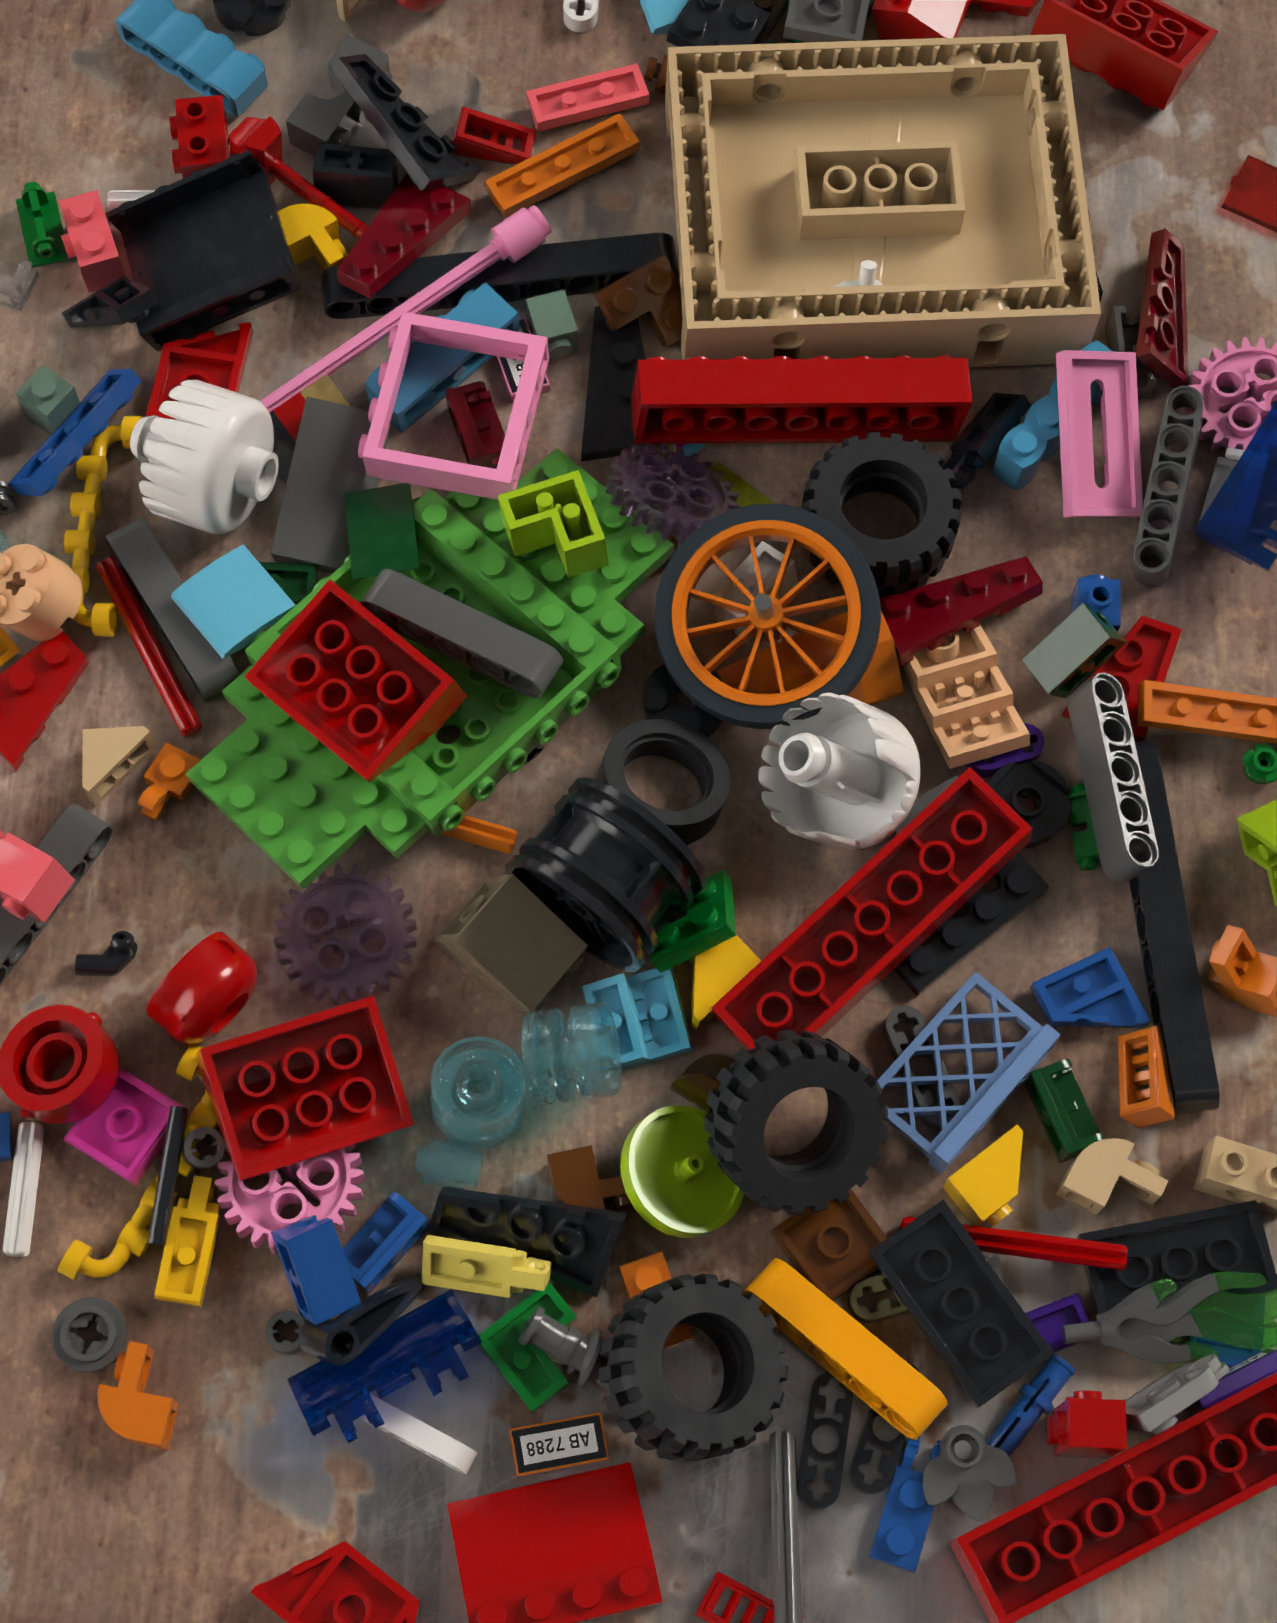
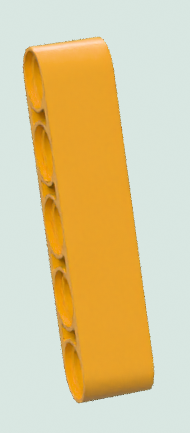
M774 1258L743 1291V1295L752 1292L762 1302V1305L758 1308L763 1315L771 1313L777 1323L775 1327L904 1436L917 1440L948 1405L945 1396L932 1382L783 1260Z

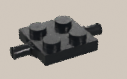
M688 0L669 29L666 41L677 47L755 44L767 26L771 14L747 2V0Z

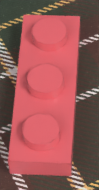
M636 63L526 91V100L537 132L649 104V92L639 65Z

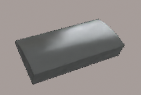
M306 397L270 553L276 563L315 564L318 571L334 573L350 555L345 493L377 488L379 478L367 476L363 458L358 457L362 434L368 435L371 422L368 421V411L335 402ZM390 421L388 432L383 446L384 449H386L392 421Z

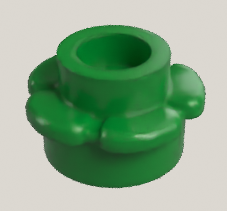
M1264 743L1256 744L1254 749H1248L1244 753L1242 758L1243 771L1250 781L1256 784H1267L1277 780V751L1275 752L1271 745ZM1265 760L1267 762V766H1262L1260 764V761Z

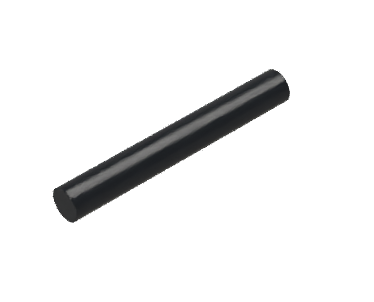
M170 1106L147 1241L150 1244L166 1245L188 1115V1108Z

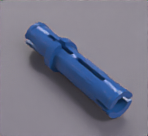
M1057 1354L1050 1356V1359L1029 1385L1025 1383L1020 1388L1019 1393L1021 1396L986 1440L987 1445L1004 1450L1010 1457L1043 1413L1048 1415L1054 1408L1051 1402L1070 1377L1076 1373V1370Z

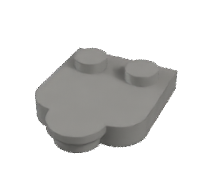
M1215 1354L1207 1355L1194 1363H1187L1167 1372L1126 1399L1127 1429L1137 1430L1138 1432L1152 1431L1153 1434H1158L1172 1427L1178 1421L1175 1416L1176 1414L1217 1387L1219 1384L1218 1380L1229 1371L1226 1362H1220Z

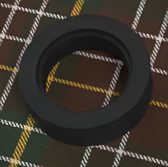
M665 719L642 720L621 729L609 742L596 780L614 787L648 809L681 838L686 845L703 838L714 827L729 795L731 784L727 762L718 747L708 737L688 725ZM654 755L672 759L693 773L699 782L702 799L696 805L679 811L664 810L649 805L638 798L629 788L624 776V767L632 760L642 756Z

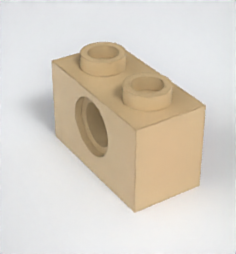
M1215 1136L1203 1148L1194 1189L1236 1203L1256 1200L1259 1210L1277 1215V1154Z

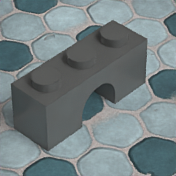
M348 35L328 62L331 87L343 93L333 99H321L306 92L286 120L290 144L315 157L319 143L348 145L351 133L358 123L362 124L367 119L352 96L343 88L341 81L331 68L340 57L366 54L392 80L388 54Z

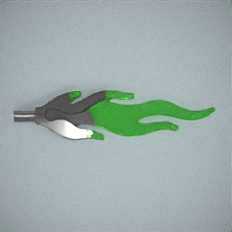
M1227 1271L1211 1273L1198 1278L1164 1299L1177 1289V1285L1172 1279H1162L1143 1286L1128 1295L1112 1309L1096 1315V1321L1062 1325V1340L1064 1344L1099 1340L1103 1346H1113L1139 1359L1158 1364L1196 1360L1210 1354H1215L1217 1358L1219 1357V1354L1211 1346L1198 1342L1171 1341L1180 1336L1204 1337L1246 1349L1270 1348L1277 1346V1322L1271 1321L1277 1317V1289L1263 1293L1241 1295L1224 1292L1226 1289L1254 1288L1266 1284L1265 1277L1260 1273Z

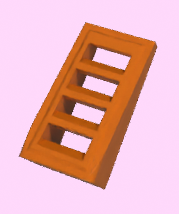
M1153 1026L1118 1036L1120 1117L1137 1128L1173 1120L1175 1118L1174 1101L1161 1029L1158 1026ZM1148 1047V1053L1134 1056L1133 1051ZM1149 1066L1148 1070L1136 1072L1137 1068ZM1149 1084L1150 1088L1143 1090L1139 1089L1140 1086Z

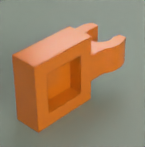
M165 742L143 776L145 783L150 786L142 793L137 802L139 806L143 807L140 811L141 814L156 821L171 796L183 802L193 786L185 773L201 759Z

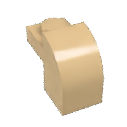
M1109 1138L1090 1144L1078 1155L1068 1168L1056 1195L1097 1215L1105 1207L1114 1186L1153 1205L1162 1196L1168 1180L1159 1176L1160 1171L1153 1165L1141 1160H1135L1134 1162L1128 1160L1135 1143L1124 1139Z

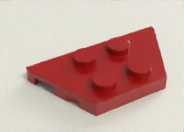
M252 323L238 324L239 330L215 335L214 331L199 334L190 340L180 339L164 343L146 417L156 415L161 418L176 420L161 413L159 407L164 401H177L168 396L169 392L176 386H182L181 383L185 380H199L239 393L253 335Z
M346 1541L290 1568L289 1571L265 1583L262 1582L254 1586L250 1591L251 1594L287 1623H416L421 1602Z

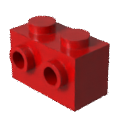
M223 96L175 99L176 116H169L172 140H178L179 148L172 150L175 174L182 173V177L186 178L197 170L209 168L230 157V145L227 143L229 136L228 122Z
M1074 1391L1073 1397H1066L1064 1402L1053 1409V1416H1047L1046 1442L1048 1445H1053L1054 1457L1109 1459L1127 1449L1126 1400L1102 1399L1101 1391Z

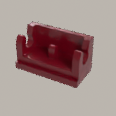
M478 381L457 388L450 387L445 389L447 410L467 463L497 469L505 433L492 402L489 390L486 391L485 383Z

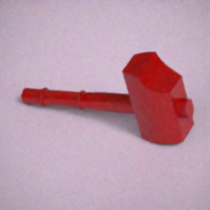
M271 116L266 119L246 117L229 134L227 143L230 145V156L250 150L265 168L270 186L277 179L308 203L323 207L337 218L340 226L350 232L353 238L360 239L368 228L365 221H360L333 201L331 196L325 195L312 183L283 163L282 131Z

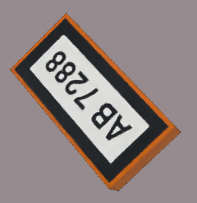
M601 1412L509 1429L517 1478L609 1461Z

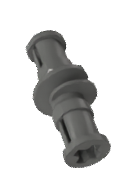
M538 1305L523 1327L518 1343L522 1345L530 1343L551 1355V1358L555 1361L567 1364L566 1372L569 1374L575 1369L580 1371L578 1387L582 1388L592 1378L598 1385L608 1390V1382L600 1383L599 1369L607 1366V1358L600 1355L603 1331L595 1328L585 1337L572 1326L567 1327L545 1315V1309Z

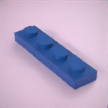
M109 369L9 482V485L18 495L43 496L57 485V477L66 467L74 464L81 458L83 454L82 449L91 438L100 435L107 428V420L113 413L130 402L133 397L132 392L141 383L136 373L132 369Z

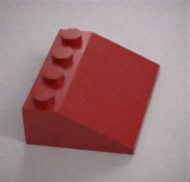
M1045 0L1030 35L1066 34L1069 61H1071L1076 69L1083 72H1092L1105 79V82L1110 87L1117 90H1126L1139 97L1140 102L1144 105L1164 110L1177 96L1214 41L1218 31L1160 0Z
M330 579L244 676L249 683L369 783L439 730L467 698L466 693L452 677Z
M374 995L200 1048L195 1054L209 1100L239 1181L415 1125Z
M631 1462L447 1503L469 1623H585L658 1606L663 1603Z

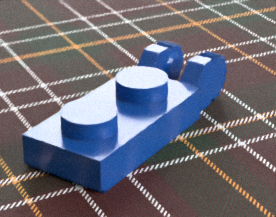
M908 1437L906 1439L900 1463L896 1465L869 1554L870 1559L911 1573L916 1572L934 1505H928L924 1497L923 1473L911 1470L915 1455H917L920 1447V1437L917 1440H912ZM938 1440L936 1445L933 1446L930 1460L940 1454L941 1440Z

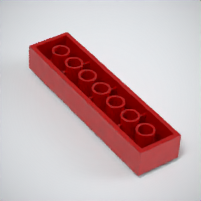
M861 355L852 359H832L829 356H816L811 359H791L787 356H776L771 359H750L745 356H736L730 359H708L707 357L696 356L689 359L668 360L665 357L656 356L647 360H638L631 396L633 444L843 442L844 439L854 435L858 436L859 440L866 438V433L880 432V437L890 438L891 433L903 435L902 440L906 442H913L914 439L919 442L956 441L973 402L968 358H953L949 355H940L934 358H913L908 355H901L894 358L873 359L870 356Z
M969 767L714 1004L711 1009L715 1018L748 1052L755 1048L753 1043L755 1039L767 1035L774 1041L777 1040V1033L779 1031L793 1030L799 1036L803 1031L817 1033L822 1037L1031 841L1033 828Z
M1277 1373L950 1541L949 1544L989 1622L1014 1623L1276 1485Z

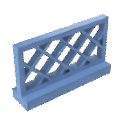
M975 971L877 1080L882 1090L886 1086H905L907 1108L890 1109L887 1107L888 1117L883 1120L930 1159L928 1164L942 1175L1020 1087L1030 1071H1033L1054 1048L1061 1034L1048 1024L1042 1027ZM974 988L989 999L991 1013L967 1014L965 998ZM959 1006L960 1014L951 1015V1013ZM997 1006H998L1000 1009H1002V1010L1004 1011V1013H998V1008H997ZM999 1021H1016L1028 1033L1020 1042L1001 1043ZM992 1022L994 1043L970 1044L968 1023ZM961 1023L963 1044L939 1045L937 1029L942 1024ZM932 1035L933 1046H923ZM995 1051L997 1069L991 1074H973L971 1052ZM1002 1051H1012L1003 1061ZM964 1053L966 1075L942 1076L940 1054ZM933 1054L935 1076L910 1077L909 1060L914 1055ZM903 1068L904 1077L894 1078ZM984 1082L981 1085V1087L975 1092L974 1083ZM967 1083L969 1100L965 1105L945 1106L943 1084ZM936 1084L938 1106L913 1108L911 1085ZM946 1114H956L947 1124ZM939 1115L941 1132L931 1143L916 1131L914 1116ZM900 1116H908V1124Z

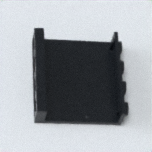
M250 150L233 154L218 164L206 169L197 170L190 176L170 185L160 186L152 193L133 201L124 202L119 207L105 213L107 219L121 232L133 278L151 289L158 304L149 309L150 313L145 318L136 322L139 335L156 351L163 349L164 343L187 339L302 289L265 168Z

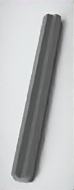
M775 1431L770 1435L775 1623H802L796 1438L791 1431Z

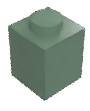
M565 290L525 299L526 320L531 334L548 338L549 358L561 359L568 356L571 352L578 351V329Z
M44 365L16 393L25 417L49 435H52L80 403L75 387Z

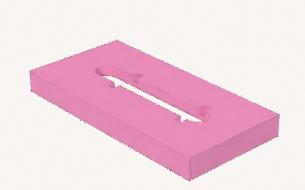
M1063 350L1056 353L1064 518L1141 517L1143 495L1136 352ZM1092 381L1097 382L1100 390L1103 391V396H1101L1103 457H1106V462L1104 463L1105 483L1102 488L1096 485L1094 474L1090 390Z

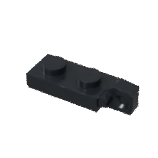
M994 393L952 444L950 450L953 454L942 469L949 468L952 470L957 480L955 488L964 489L975 478L976 469L981 468L996 453L997 447L1001 444L1005 435L1020 423V419L1031 406L1025 395Z

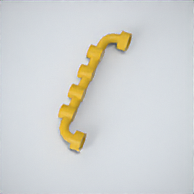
M124 416L122 424L107 427L100 435L94 438L90 455H82L76 462L77 478L85 480L84 492H73L70 498L71 515L79 517L77 530H66L64 550L67 555H73L71 569L79 576L82 584L81 603L73 620L82 626L91 627L94 636L113 637L118 624L117 608L114 603H95L92 611L87 610L83 605L84 593L88 592L90 586L88 571L90 555L94 554L96 548L94 533L96 518L100 517L102 510L101 486L102 481L106 480L108 472L107 450L116 441H122L123 447L130 449L133 429L143 416Z
M198 1044L190 1045L178 1064L176 1074L191 1082L198 1075L202 1077L195 1054L200 1048L204 1047ZM207 1090L187 1121L184 1138L189 1132L199 1127H210L215 1130L219 1127ZM192 1141L191 1150L194 1149L198 1141ZM197 1151L193 1153L194 1157L199 1160L201 1154ZM181 1152L178 1174L188 1178L194 1167L185 1162ZM159 1172L146 1189L140 1205L131 1220L123 1228L114 1249L108 1257L100 1260L91 1258L93 1248L76 1239L62 1258L58 1272L72 1280H76L80 1273L92 1278L108 1277L118 1272L128 1261L131 1254L141 1258L150 1243H147L149 1235L147 1227L151 1222ZM174 1192L173 1204L178 1195L176 1192Z

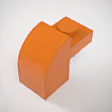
M1228 925L1221 939L1217 940L1212 947L1209 963L1213 969L1207 980L1220 993L1251 1010L1277 1017V957L1257 952L1244 929Z
M129 1341L127 1352L121 1351L115 1365L114 1379L119 1380L118 1387L99 1384L98 1405L101 1415L107 1425L126 1440L134 1444L168 1451L179 1403L173 1398L144 1393L155 1351L148 1344Z

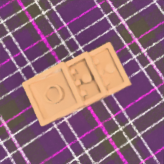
M981 625L968 633H965L962 629L946 637L945 644L933 651H930L927 647L913 654V661L902 666L925 721L949 769L1030 746V733L1013 705V692L997 666V652Z

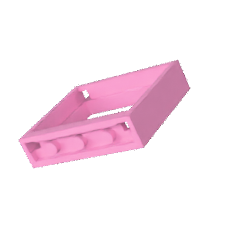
M402 311L398 327L392 326L390 331L388 349L391 353L389 361H383L379 370L378 384L381 386L379 397H373L369 406L368 421L371 422L368 435L362 434L359 442L358 457L363 458L367 476L498 500L497 495L516 490L549 362L548 338ZM412 341L524 361L497 469L383 448Z

